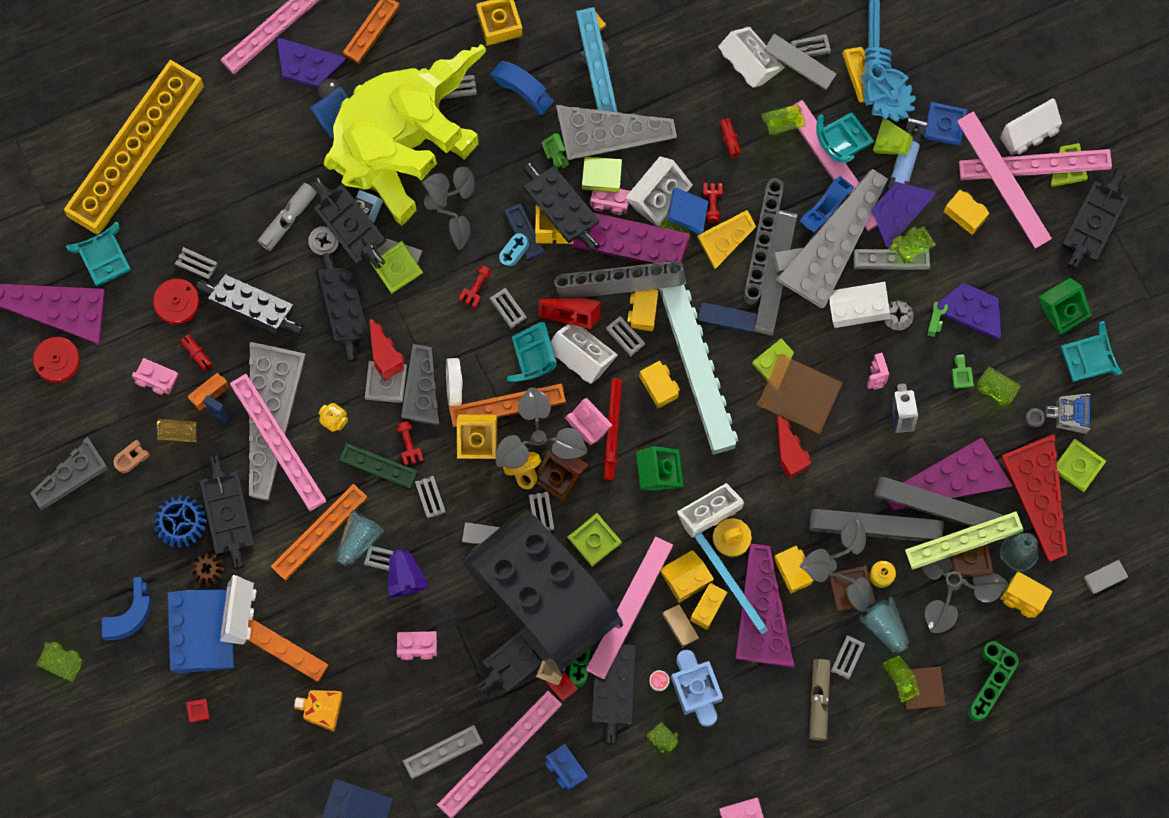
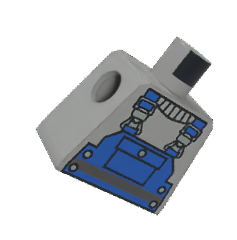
M906 384L896 385V392L892 399L895 433L914 431L918 419L914 392L912 390L907 391Z
M1090 394L1059 397L1056 401V406H1046L1045 416L1056 418L1057 428L1087 434L1090 430Z

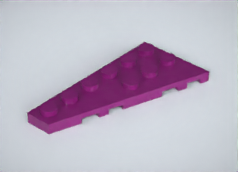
M0 284V308L18 313L23 317L31 318L39 323L65 333L73 334L78 338L86 339L100 346L105 299L104 289Z
M983 438L978 439L903 482L952 499L1012 488L1011 482ZM887 501L893 511L909 508Z
M750 544L744 588L745 597L767 627V632L764 634L760 633L742 606L735 659L794 667L770 546Z

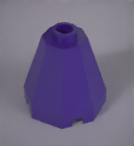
M404 549L394 551L393 555L389 558L388 592L390 598L404 597L408 593L415 594L428 589L426 578L409 551L405 552Z

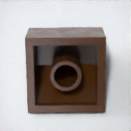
M551 448L536 472L537 484L564 502L583 476L588 464L579 458L561 459L552 452Z

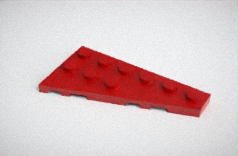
M1054 434L1001 456L1047 562L1067 555Z

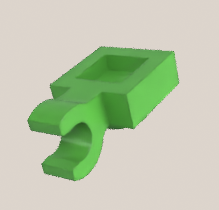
M553 134L541 142L547 158L553 159L556 168L560 166L565 168L569 165L567 158L562 155L565 148L559 134Z
M938 302L934 303L933 315L928 330L929 336L935 337L936 331L940 332L943 321L939 319L940 316L947 312V304H945L943 310H938Z
M956 355L955 366L957 369L951 370L953 389L973 387L971 367H965L964 355Z

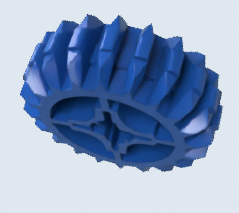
M179 495L178 501H176L174 496H172L171 503L164 500L166 506H158L161 513L155 512V516L159 519L153 520L154 524L158 525L154 529L156 532H159L158 537L163 538L165 544L170 541V546L174 547L177 542V546L181 548L182 542H184L189 547V540L196 543L197 541L194 537H202L199 530L205 531L206 529L201 525L207 523V520L203 518L206 516V513L201 511L203 507L197 505L195 499L190 502V497L187 496L183 501L182 495ZM180 508L176 514H169L172 510ZM188 509L194 512L195 523L187 519ZM182 518L184 520V523L180 522L178 525L176 521H180ZM165 520L173 524V534L166 531ZM184 529H191L188 533L181 535Z

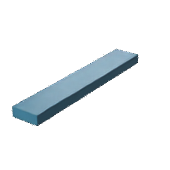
M595 7L576 11L597 110L617 112Z
M699 533L696 535L695 538L760 633L764 634L767 632V627L703 534Z

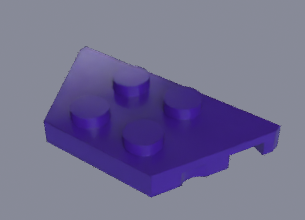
M277 39L282 76L285 79L319 88L327 78H330L335 73V70L341 64L343 65L346 62V57L285 39Z
M895 182L871 209L885 247L889 248L935 196L936 193L934 191L900 182Z
M962 283L938 302V310H943L945 304L948 305L947 312L943 316L997 340L1000 339V314L997 297Z

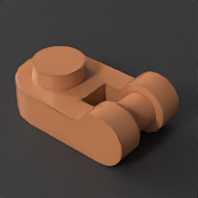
M135 440L116 455L114 466L119 472L127 473L139 463L145 461L150 454L147 450L142 449L141 443L138 440ZM136 452L137 456L132 458L130 454Z

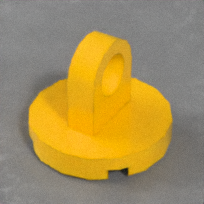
M529 452L528 460L524 465L516 468L503 467L506 475H515L517 483L521 488L531 489L537 483V475L534 468L540 464L541 459L539 454ZM523 476H528L531 480V483L526 482L523 479Z
M734 518L725 519L720 522L713 533L715 548L719 553L727 557H738L744 554L749 548L752 539L748 526L741 520Z

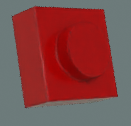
M207 699L187 702L190 723L210 719Z

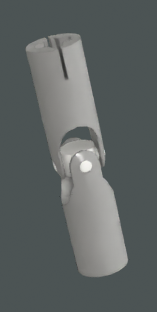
M303 183L290 199L285 209L279 213L257 240L258 243L266 250L271 251L295 221V217L303 212L317 192L310 185ZM280 219L282 221L287 222V225L282 227L280 225Z

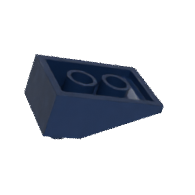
M334 779L322 818H387L393 799Z

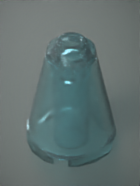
M352 510L335 554L338 556L337 561L345 566L348 563L352 565L383 534L384 528L371 519H367L363 514Z
M1017 533L1006 537L1000 547V556L1003 563L1014 571H1025L1033 567L1039 557L1036 538L1028 533Z
M889 597L888 602L884 599L866 610L868 614L865 617L863 614L860 615L859 619L892 652L897 651L900 653L908 648L909 639L892 597Z

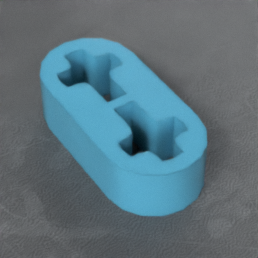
M520 233L515 234L499 255L501 263L509 267L514 266L530 245L528 237ZM518 239L522 240L523 246L518 245ZM507 254L511 255V261L505 257Z

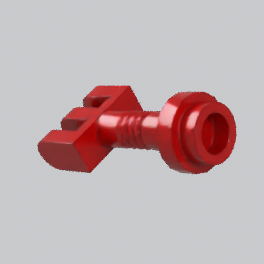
M703 183V197H709L710 206L709 211L706 213V219H708L709 223H717L721 218V213L717 211L716 204L717 197H722V183H718V190H715V183H711V190H707V183Z
M483 265L476 271L479 275L471 290L469 291L464 288L458 299L462 302L465 296H468L465 302L467 305L474 299L473 308H476L481 300V296L477 295L479 288L485 278H490L491 270Z
M409 422L400 423L397 428L398 433L402 432L407 451L401 453L405 466L409 465L408 457H411L412 464L416 463L415 455H418L420 462L424 461L420 448L414 449L409 432L412 429V425H409Z

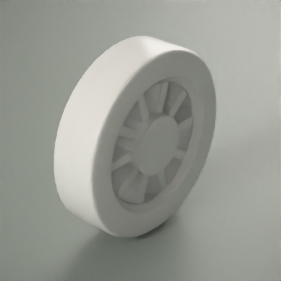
M458 358L446 359V387L448 405L450 407L461 406L463 383L460 360Z

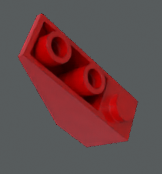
M371 319L370 330L374 367L383 380L386 381L404 370L403 362L405 360L399 351H395L392 340L384 336V331L380 324H375L373 319Z
M779 415L776 420L779 463L789 479L810 467L811 457L807 451H803L800 447L801 442L797 435L791 433L789 422Z

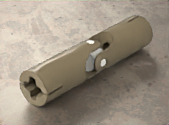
M813 660L812 706L809 739L827 740V704L829 701L831 662L829 660ZM820 689L823 690V695L818 694Z

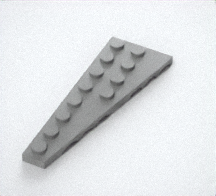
M874 169L870 170L858 183L853 192L845 198L840 207L834 211L833 215L812 236L807 245L799 251L794 260L786 266V269L777 277L776 281L820 308H824L872 213L871 209L875 206L888 178Z
M250 342L249 379L286 436L306 354ZM249 416V496L269 501L279 462Z

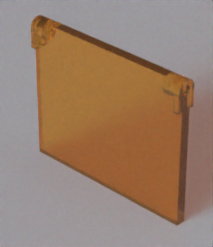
M780 354L757 405L820 434L842 382Z

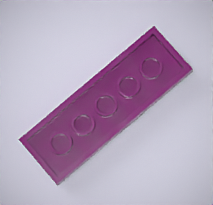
M594 213L599 219V224L592 228L591 235L600 244V247L594 252L646 264L672 261L682 263L690 239L688 233ZM574 240L573 244H571L572 247L589 251L582 241Z

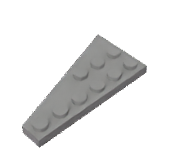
M556 105L567 160L677 138L673 119Z

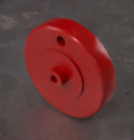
M171 279L165 281L157 288L153 297V306L157 315L163 321L177 325L190 321L196 315L200 306V299L197 290L191 283L183 279Z
M51 337L41 342L36 348L33 355V365L36 372L44 380L52 383H61L72 378L78 371L80 354L70 340L63 337Z

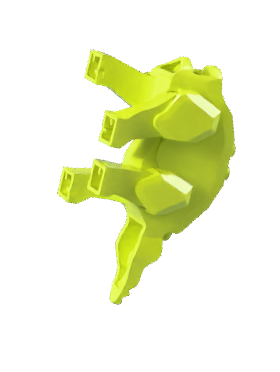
M480 44L478 48L471 47L470 51H461L454 59L438 60L429 71L425 68L420 71L412 68L388 72L365 82L363 85H358L354 90V95L350 99L346 98L341 104L333 126V146L326 155L324 166L329 170L334 169L343 175L342 183L345 186L375 190L391 212L395 221L403 226L417 210L415 201L406 195L396 171L414 175L422 180L437 164L435 155L429 150L415 151L412 148L428 139L433 141L444 152L448 153L451 150L465 159L479 144L478 136L474 131L460 129L459 126L451 123L439 111V103L444 96L460 86L468 68L486 52V48Z

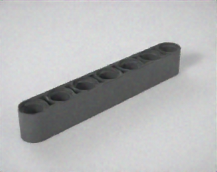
M778 178L770 179L765 190L744 292V300L749 305L757 304L762 295L784 188L783 182ZM770 187H777L779 191L773 192L770 190ZM773 204L776 208L768 209L766 205ZM769 221L772 226L766 227L763 225V222ZM766 239L768 244H761L759 240ZM762 256L765 261L759 262L755 258ZM759 274L761 279L756 280L752 275ZM754 291L758 296L750 297L748 292Z
M783 210L778 212L754 332L773 336L783 284L776 281L782 272L776 271L773 253L791 249L797 213Z
M679 261L561 274L554 279V284L560 298H582L678 287L686 282V275L683 264Z
M879 477L874 494L875 497L968 527L1004 516L886 477Z
M822 509L810 511L809 530L814 532L841 534L843 527L848 522L857 519L862 524L867 537L929 542L943 537L944 522L939 520Z

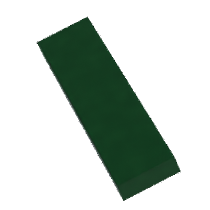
M347 443L339 459V462L409 490H411L418 471Z

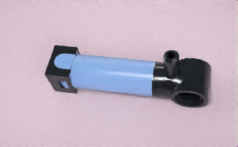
M909 116L905 132L913 137L908 155L898 154L887 191L895 182L909 185L927 125L926 120Z

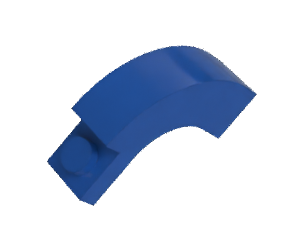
M501 61L490 74L501 87L509 88L521 95L540 115H543L554 102L545 92L546 88L538 80L512 63Z
M839 176L832 182L819 202L803 215L800 222L808 230L815 233L833 215L834 211L840 207L855 187Z
M134 577V599L130 609L118 617L102 618V638L104 640H118L128 637L138 631L146 622L151 611L152 599L150 596H144V594L148 593V585L144 583L142 577Z

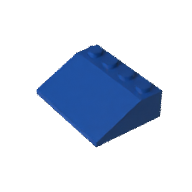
M227 590L168 592L171 671L179 674L235 668L234 643L220 641Z

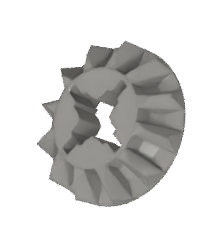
M318 227L309 236V246L312 252L318 255L334 253L338 247L339 241L329 227ZM327 235V242L329 243L324 244L321 248V242L318 240H323Z
M899 300L890 302L891 319L884 320L886 325L894 330H903L909 327L914 316L912 307L907 305L906 302ZM898 309H899V311H900V314H903V315H904V316H901L899 322H898L897 316H894V315H893V314H896V312H897Z

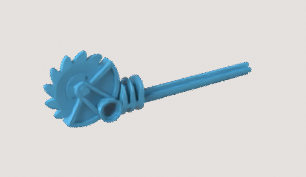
M869 0L868 48L864 51L866 57L864 58V73L861 76L862 83L864 84L863 97L866 106L873 104L874 112L880 110L884 119H887L889 116L892 120L898 122L899 117L907 119L909 116L906 112H912L915 109L910 104L915 101L916 97L910 96L912 86L908 85L906 87L905 81L909 77L898 70L891 69V51L879 47L880 0Z

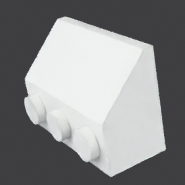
M750 27L731 31L718 46L722 54L733 63L734 68L745 77L746 82L753 88L763 85L785 68L778 59L764 51L766 45Z
M1054 98L1006 124L1000 139L1011 156L1016 153L1020 155L1032 144L1036 146L1044 140L1043 138L1047 136L1052 137L1059 132L1062 121Z
M659 157L626 196V199L638 213L654 225L659 226L668 216L672 190L676 187L687 192L693 184L673 160Z
M885 282L833 290L829 297L834 328L891 319Z
M567 324L555 334L550 342L554 356L590 384L597 380L617 357L614 351L580 326Z
M726 483L677 511L684 529L693 538L708 528L717 525L727 517L734 515L743 508L744 502Z
M234 575L227 586L220 641L244 644L251 634L248 622L253 617L254 609L250 607L251 601L255 600L256 589H253L254 583Z

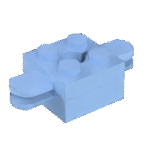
M683 650L678 654L676 660L680 672L672 674L671 680L684 714L695 711L701 725L711 726L717 720V713L713 704L721 702L723 696L710 662L707 661L698 665L694 653L689 650Z

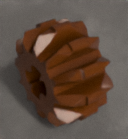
M205 554V559L198 556L199 563L193 562L192 565L196 568L190 570L192 574H195L193 580H199L198 584L200 586L205 583L206 587H210L211 581L214 585H217L218 583L215 579L223 578L219 574L224 572V568L220 567L222 561H216L217 557L215 555L210 558L208 554ZM206 567L210 569L209 574H207L204 570Z

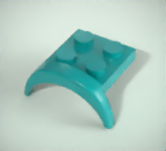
M852 112L826 127L823 125L824 116L822 114L818 116L816 123L818 141L828 156L836 162L846 163L855 158V153L874 142Z
M114 222L106 231L91 239L66 246L69 252H80L96 286L131 271L114 237L120 228L118 222Z
M1104 321L1098 324L1097 336L1061 346L1072 383L1109 372L1115 376L1122 374L1113 356Z
M540 322L512 336L522 374L508 376L507 380L509 382L532 380L556 368L557 363L545 323Z

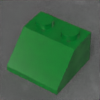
M1071 278L1039 296L1044 313L1060 335L1092 316L1083 287Z
M652 446L636 452L641 489L656 491L684 487L678 449Z

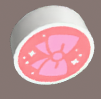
M655 671L650 676V686L656 691L665 690L669 685V676L664 671Z

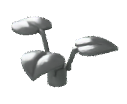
M459 167L455 170L453 175V183L457 188L455 191L447 192L449 181L442 173L433 174L422 182L429 193L424 199L426 209H437L438 213L454 217L449 222V230L458 250L465 246L470 237V224L466 217H458L457 214L443 208L447 205L448 196L459 192L461 198L465 199L472 195L474 191V177L471 170L467 167Z
M529 388L519 400L518 411L526 420L535 419L536 431L531 436V442L523 441L521 443L519 437L515 435L504 438L497 448L496 465L497 467L510 468L524 465L529 457V450L524 445L542 449L546 444L555 442L552 446V452L561 459L582 457L587 454V448L580 433L572 428L560 430L557 434V439H547L546 434L539 429V418L549 416L550 402L542 391L536 388Z
M855 519L848 522L841 532V541L847 547L846 550L830 556L824 549L814 550L804 559L800 568L806 571L816 582H823L828 576H835L850 581L852 584L847 587L848 599L857 610L865 612L872 594L869 582L862 577L857 578L855 581L850 577L834 572L837 568L835 558L849 553L850 550L854 554H859L865 547V530L860 521Z
M950 557L922 566L924 574L930 579L937 580L942 575L946 577V585L949 588L945 603L935 600L930 602L925 609V620L930 632H945L956 623L958 610L956 607L949 605L952 591L960 589L962 584L975 589L974 595L979 601L990 603L1001 596L1008 587V582L998 574L993 573L992 575L973 576L974 585H971L965 579H962L960 573L956 571L949 573L952 569Z

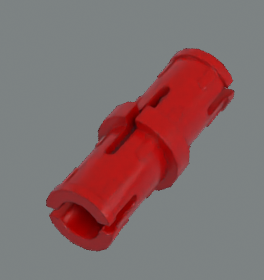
M727 118V122L723 119L719 122L724 135L723 141L727 144L730 157H734V154L739 156L741 151L737 142L738 136L737 133H734L731 119Z
M190 334L185 336L189 344L182 338L181 344L188 350L191 359H195L202 371L208 370L204 362L211 368L213 363L203 353V348L196 344Z

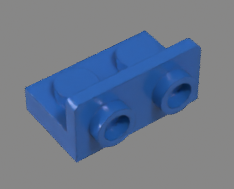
M565 744L550 755L545 756L547 760L545 765L550 772L555 771L558 776L556 780L562 789L566 787L569 791L588 777Z

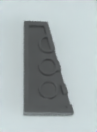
M413 344L400 419L439 425L432 347Z
M88 437L78 449L75 448L70 453L71 456L64 463L61 462L56 467L57 470L51 476L48 475L30 493L41 510L108 469Z

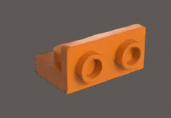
M216 373L188 395V398L201 411L206 407L203 400L207 395L216 399L230 387L224 377Z

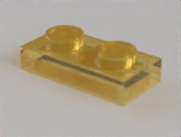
M158 419L157 439L196 442L197 422Z

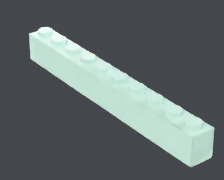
M684 284L678 287L660 288L659 291L712 454L715 455L735 449L736 442H738L737 434L730 427L732 419L729 413L726 414L724 408L726 401L723 395L720 396L718 390L721 388L718 378H714L712 372L715 371L712 360H708V346L706 342L703 343L702 341L703 331L701 325L696 323V310L691 308L690 301H692L690 291H686Z

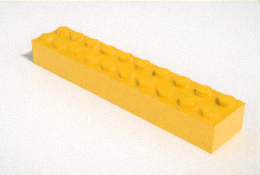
M172 60L167 63L64 208L68 218L96 235L101 234L203 89L204 84L199 76Z

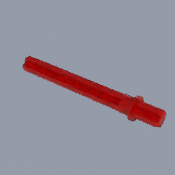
M613 378L611 381L608 421L613 426L607 431L605 460L602 461L604 464L603 478L605 480L614 479L615 465L618 464V461H616L622 388V380L619 378Z

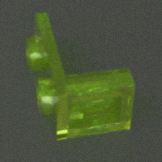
M900 656L883 663V667L895 682L899 698L902 702L920 695L916 677Z
M662 722L647 735L662 753L666 750L668 752L672 751L678 743L679 735L677 733L673 735Z

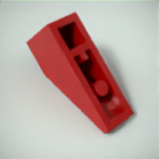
M586 298L540 299L539 317L592 329L600 319V302Z

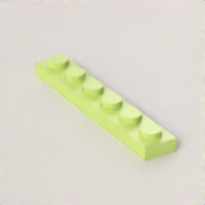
M1013 512L906 549L905 551L913 570L1023 532V527L1017 512Z

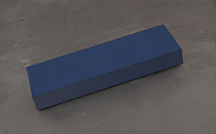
M520 203L504 210V214L514 234H523L530 241V245L524 253L527 261L545 254L541 243H536L535 231L522 204ZM518 239L519 245L523 246L522 240Z
M702 302L698 322L754 333L757 314Z
M207 395L203 402L209 414L226 426L230 420L224 406Z

